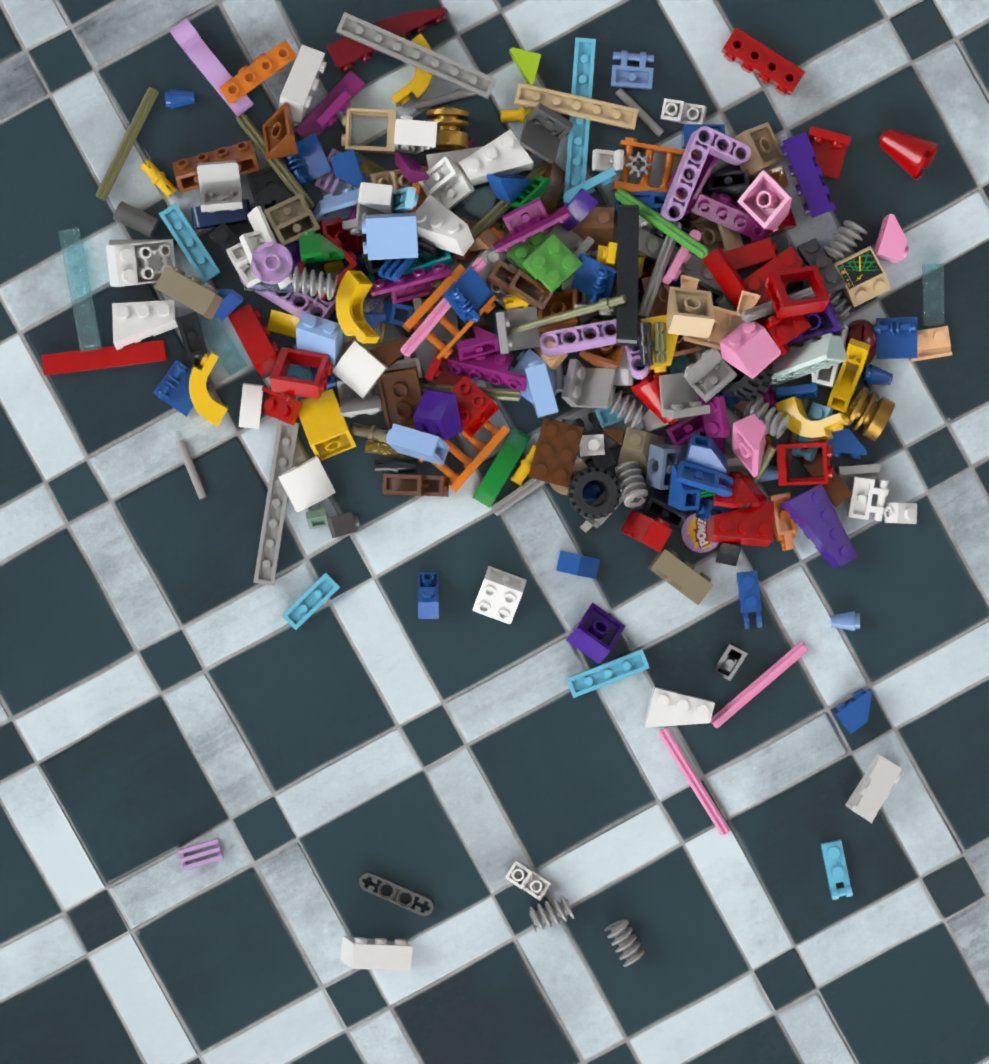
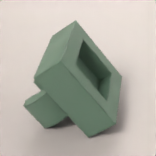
M322 503L319 504V510L313 511L312 506L308 507L306 519L309 529L329 526L327 522L328 514Z

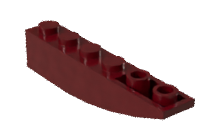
M446 8L420 10L386 18L373 23V25L408 40L410 38L409 35L415 32L420 34L426 31L428 25L432 23L437 25L445 21L448 11ZM346 36L326 46L339 72L342 70L347 72L353 69L355 63L362 61V63L373 58L372 54L378 52Z

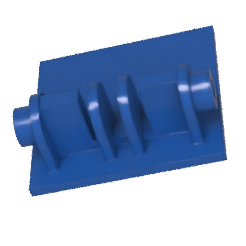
M316 133L297 142L299 154L284 157L291 174L301 186L332 171Z
M580 253L578 259L583 264L575 271L571 287H577L579 291L589 295L591 304L599 302L602 298H610L617 270Z
M470 266L442 296L466 324L469 320L477 322L480 319L479 310L494 294L474 268Z
M917 317L876 318V324H874V331L876 332V359L918 358Z
M176 360L153 393L187 417L194 407L189 393L191 369ZM206 381V387H208L210 383Z

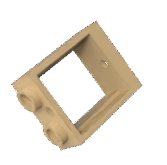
M347 108V113H343L342 125L346 126V134H342L341 146H345V151L353 149L354 152L395 154L394 134L397 110ZM353 116L388 118L387 146L351 145Z

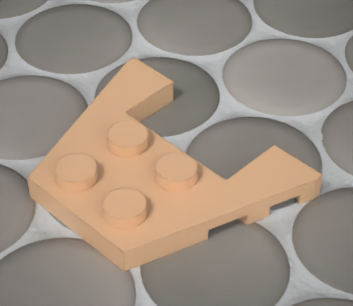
M681 274V288L697 290L699 279ZM742 290L736 312L713 306L715 322L709 338L684 335V341L721 350L720 342L744 322V319L742 320L741 318L742 312L753 308L760 295Z

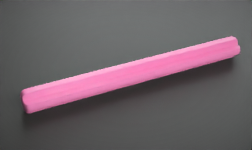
M478 257L471 266L479 274L486 266V262ZM445 298L439 302L401 347L400 351L406 357L413 353L451 308Z
M799 642L711 717L710 722L713 726L719 728L808 651L806 645Z
M668 728L662 729L659 732V736L722 836L730 831L729 826Z

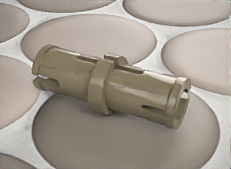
M353 424L354 426H352L351 430L353 436L364 437L372 442L376 440L387 443L386 436L388 430L377 428L375 425Z

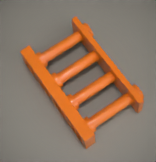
M630 137L621 140L619 147L626 148L624 155L625 164L621 178L613 182L612 191L616 192L619 188H622L627 192H668L674 156L682 157L685 150L638 143L637 139ZM634 149L646 151L645 156L648 155L646 162L651 164L654 153L666 154L662 183L659 185V188L651 187V183H649L652 165L645 168L648 171V175L642 173L641 181L638 184L630 183V167L627 168L625 165L632 162L629 160V156H633Z
M460 264L452 272V275L448 276L404 323L403 328L408 332L412 328L416 331L423 323L421 318L426 313L429 315L434 310L437 301L440 298H444L442 295L465 273L466 268ZM493 295L479 310L480 316L484 312L488 314L496 306L493 303L497 298ZM445 316L440 319L439 323L454 338L446 346L431 331L425 337L441 351L436 357L438 360L442 357L446 359L454 351L451 347L475 323L474 321L469 320L460 331Z
M489 420L483 425L493 437L488 444L485 441L482 442L475 435L471 438L464 431L460 433L477 448L479 454L474 459L472 457L469 458L448 439L443 440L450 446L448 451L458 458L466 468L460 475L458 472L455 473L445 463L443 466L432 463L450 479L452 483L451 489L457 492L510 430L505 425L501 428L499 426L496 427Z

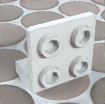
M488 566L473 611L511 624L527 580Z

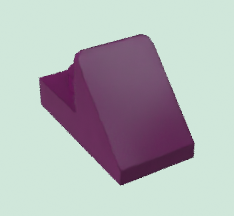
M472 325V339L456 342L459 361L499 351L498 335L475 325Z

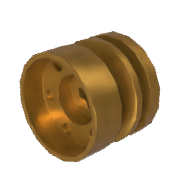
M441 107L426 111V117L434 119L428 121L438 122L436 147H430V149L462 150L468 148L469 134L460 131L461 128L469 127V122L463 121L469 118L468 111L452 107Z
M863 387L852 399L846 415L850 424L855 420L852 426L853 430H857L863 424L862 435L875 441L890 419L895 403L882 397L876 404L874 403L876 392L873 391L866 398L869 389Z

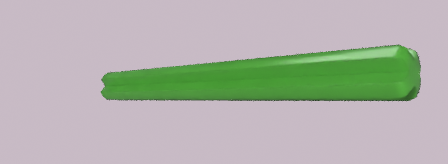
M619 188L615 192L616 200L624 205H639V216L699 258L703 259L708 255L709 251L706 246L666 220L627 191Z

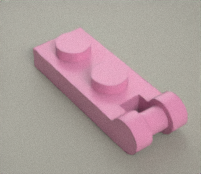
M692 230L688 234L697 241L701 239V233L698 230ZM682 245L680 246L661 282L669 285L672 280L677 281L682 273V270L679 269L682 263L686 264L692 255L687 248Z

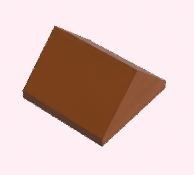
M285 102L262 125L267 159L299 154L289 103Z
M577 287L553 293L544 309L538 308V319L574 309V304H578ZM578 317L542 326L538 330L539 332L546 333L575 327L578 323Z
M593 318L591 323L602 322V320ZM608 330L606 331V333L608 335H614L616 331ZM592 333L586 335L587 339H593L596 337ZM614 344L582 350L579 356L596 368H619L625 352V346H616Z

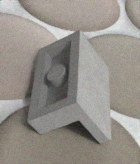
M880 464L836 467L838 476L850 491L854 476L874 478V487H879L878 472H881Z

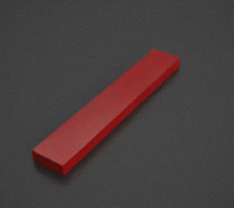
M718 247L706 255L702 261L737 310L742 290L750 292V290L722 249ZM765 316L754 321L765 327L768 324L766 320L769 318ZM786 344L779 348L781 354L776 359L790 351Z
M165 340L129 344L119 350L115 346L41 355L44 376L167 361Z

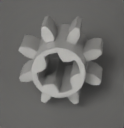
M638 152L635 158L631 155L629 156V160L632 162L625 165V167H630L631 169L629 175L637 174V179H639L641 173L648 175V171L645 168L652 165L646 162L648 155L642 157L640 152ZM637 160L640 161V164L644 165L640 170L633 166Z

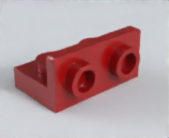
M774 314L766 320L768 324L764 328L778 348H781L809 330L812 326L804 315L778 319L777 315Z
M262 387V391L268 393L261 413L294 426L303 403L295 400L296 395H283L273 392L271 388Z

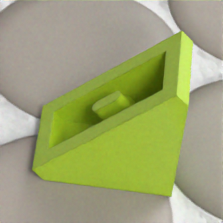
M514 47L509 49V54L527 84L534 86L541 54Z

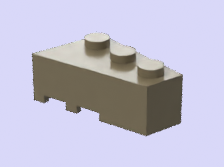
M662 548L648 569L699 605L713 586L710 583L711 578L702 572L700 575L693 570L695 567L686 560L684 562L680 561L677 558L678 554L670 548L667 550Z

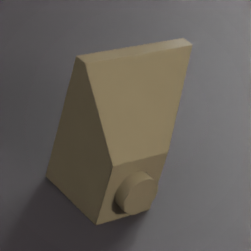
M626 427L617 465L637 461L640 464L639 469H641L642 474L646 475L650 444L664 443L665 437Z

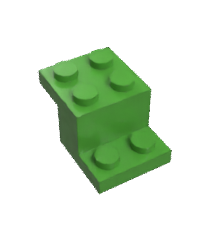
M536 233L526 242L516 243L505 254L519 270L536 281L540 280L551 293L583 264L554 234L547 238L543 233Z

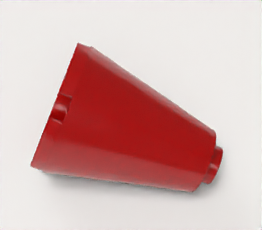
M894 129L884 130L878 140L881 142L880 147L915 180H918L923 175L921 169L930 165L938 149V144Z
M651 370L644 379H637L629 387L664 424L669 423L671 425L680 418L662 417L659 376L668 374V371L655 373L654 370Z

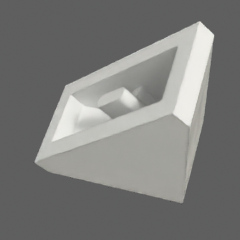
M360 183L358 203L386 214H392L394 202L393 185Z

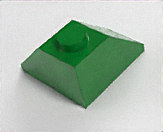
M315 231L303 232V236H299L300 256L303 264L345 258L344 252L320 233L316 234Z

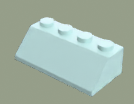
M833 333L822 335L818 341H806L803 343L804 346L799 348L798 346L790 347L789 352L771 362L773 363L772 371H774V375L771 376L772 383L769 385H780L847 361L842 336H833Z

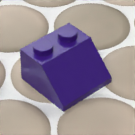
M433 389L424 390L413 416L415 430L438 436L442 440L449 439L463 432L455 393Z
M592 602L566 641L600 664L612 650L626 626Z

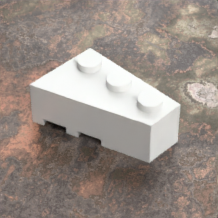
M302 45L279 101V108L285 102L289 103L293 121L302 123L306 110L310 107L313 91L317 90L320 79H318L319 75L324 73L327 62L324 61L325 53Z
M401 116L400 119H396L394 134L395 151L418 154L424 151V147L425 150H429L430 147L435 148L438 122L413 120L411 116Z
M174 300L112 303L113 343L117 350L131 343H138L144 338L152 335L156 336L178 327L176 320L178 311Z
M653 686L643 726L649 728L710 723L715 703L710 700Z

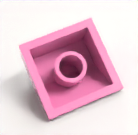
M762 170L737 202L764 229L776 230L789 214L792 197L765 170Z
M893 214L883 218L874 253L879 260L897 264L903 258H906L909 247L906 246L908 240Z
M744 321L720 342L722 359L752 379L781 354L780 349L766 329L755 321L748 323Z
M755 414L734 422L732 435V451L753 477L758 476L766 444V425Z

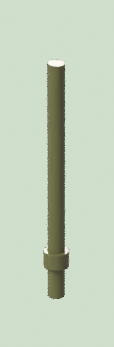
M621 295L614 298H602L599 302L512 326L510 327V332L514 335L595 311H607L612 309L613 306L626 303V297Z

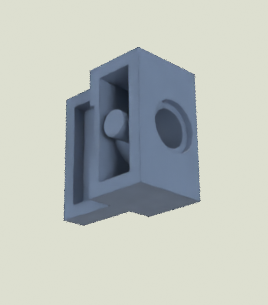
M650 444L645 484L659 490L670 489L672 464H679L680 461H685L688 445Z

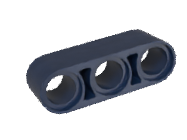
M243 199V209L234 211L201 212L200 206L190 209L194 230L218 227L221 223L231 225L248 222L247 214L251 212L249 199Z

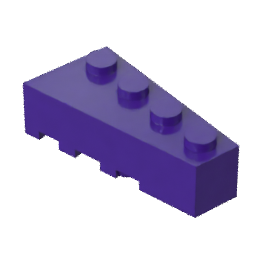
M803 132L783 140V146H780L784 158L788 157L791 165L787 167L791 177L795 176L798 182L795 188L798 196H803L805 203L802 204L805 215H810L811 218L836 209L834 202L830 199L828 186L823 180L822 171L816 162V156L807 133Z
M832 302L828 303L823 312L804 314V317L812 327L787 344L844 330L845 327Z
M822 484L812 485L779 503L788 512L794 523H797L804 531V535L814 543L815 548L831 567L843 566L858 557Z

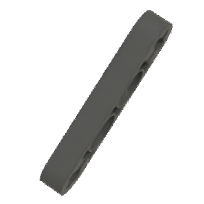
M365 872L360 877L359 885L366 892L421 916H428L433 911V901L425 895L373 872ZM370 876L372 877V882L376 884L378 880L382 881L379 884L378 891L374 890L376 886L372 884L368 887L365 886L363 878L367 879ZM385 884L391 885L393 888L392 894L384 895L381 892L382 886ZM405 892L409 893L412 897L411 902L407 904L402 903L400 900V895ZM415 896L419 897L417 902L421 904L427 901L430 909L421 911V906L417 904L415 908L411 907L415 901Z

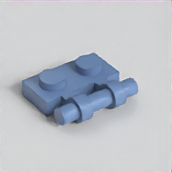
M627 50L613 52V60H621V64L612 65L611 87L652 90L654 68H647L645 65L646 62L654 63V55L646 54V52H640V54L628 53ZM627 61L639 62V67L627 66Z

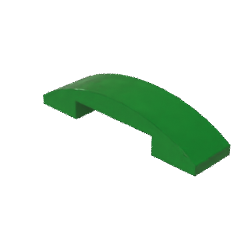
M515 427L512 429L472 498L489 508L491 507L530 441V436Z

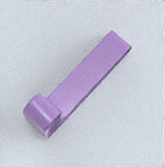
M186 18L170 30V33L237 117L254 105L247 95L232 105L227 101L219 87L233 77Z
M707 126L692 132L660 215L671 223L682 219L708 154L736 166L749 160L751 156L750 148L746 144ZM699 133L704 134L705 142L699 139ZM718 141L723 144V151L718 148ZM736 150L741 152L742 159L736 156ZM692 152H695L698 155L697 161H695L692 158ZM685 170L690 173V180L685 178ZM677 189H679V190L682 191V193H683V198H682V199H680V198L677 196V194H676ZM670 208L675 211V218L669 215Z
M342 271L335 272L332 275V279L334 280L336 275H339ZM261 281L249 287L254 292L301 319L305 312L311 315L319 313L322 315L321 318L329 320L336 310L338 287L332 297L333 300L330 302L323 301L318 295L313 299L307 294L303 295L300 290L298 293H295L293 286L290 284L280 289L278 283L263 286L261 284L264 282ZM282 292L287 293L286 296H279L278 294ZM297 303H303V304H305V305L302 306V307H297V306H296Z
M616 319L546 332L540 338L541 351L546 356H556L616 344V333L608 335L606 331H616ZM637 325V343H638V342H639V328H638V325ZM589 333H592L596 337L593 339H587L585 336ZM572 337L575 339V341L572 343H567L565 339ZM548 341L555 343L552 347L544 345ZM625 346L631 375L636 379H644L649 373V366H645L642 370L634 368L637 364L641 363L640 349L634 351L630 348L631 346Z

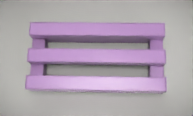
M332 148L327 158L329 163H331V156L340 154L342 152H339L336 149ZM333 167L324 185L321 182L325 175L319 177L315 183L316 187L329 193H334L340 182L336 177L331 189L328 188L335 173Z
M218 838L178 850L183 870L224 858ZM215 844L216 848L209 849L186 857L184 855V853L207 847ZM215 852L218 853L216 856L187 864L186 862Z

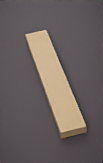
M519 82L514 99V104L534 108L540 102L558 114L635 130L639 109Z

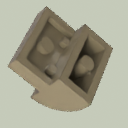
M301 193L263 211L277 242L281 245L286 246L299 240V236H303V232H316L320 230L312 211L309 210Z

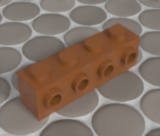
M252 140L242 141L228 147H221L215 151L201 153L197 156L172 163L180 192L184 193L200 188L197 174V165L199 163L236 160L239 164L240 176L259 171L260 167Z

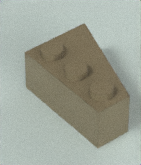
M166 266L154 288L212 320L223 300L222 297L217 295L219 291L209 285L204 288L201 286L202 281L193 276L190 279L184 276L185 272L177 267H174L172 270Z

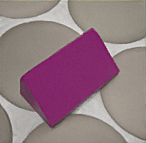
M395 151V164L410 183L429 179V175L413 156Z
M703 415L686 417L667 428L666 432L672 444L681 445L690 439L693 432L705 431Z

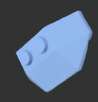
M354 187L342 190L343 194L335 196L334 193L323 196V200L318 202L313 211L317 223L319 224L320 220L337 217L346 221L353 208L357 206L358 189L355 190Z

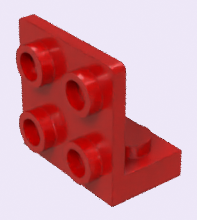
M811 126L807 135L823 176L838 179L851 136Z
M452 346L451 348L454 351L449 356L458 358L457 348ZM438 350L424 378L437 385L455 386L464 376L448 372L447 358L442 357L440 360L436 358L441 352Z
M464 376L450 390V392L456 395L462 429L471 438L500 409L467 376Z

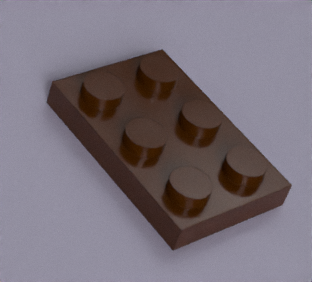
M417 366L384 371L377 380L387 430L392 429L393 423L415 429L413 416L422 397Z
M544 417L528 477L568 488L584 427Z

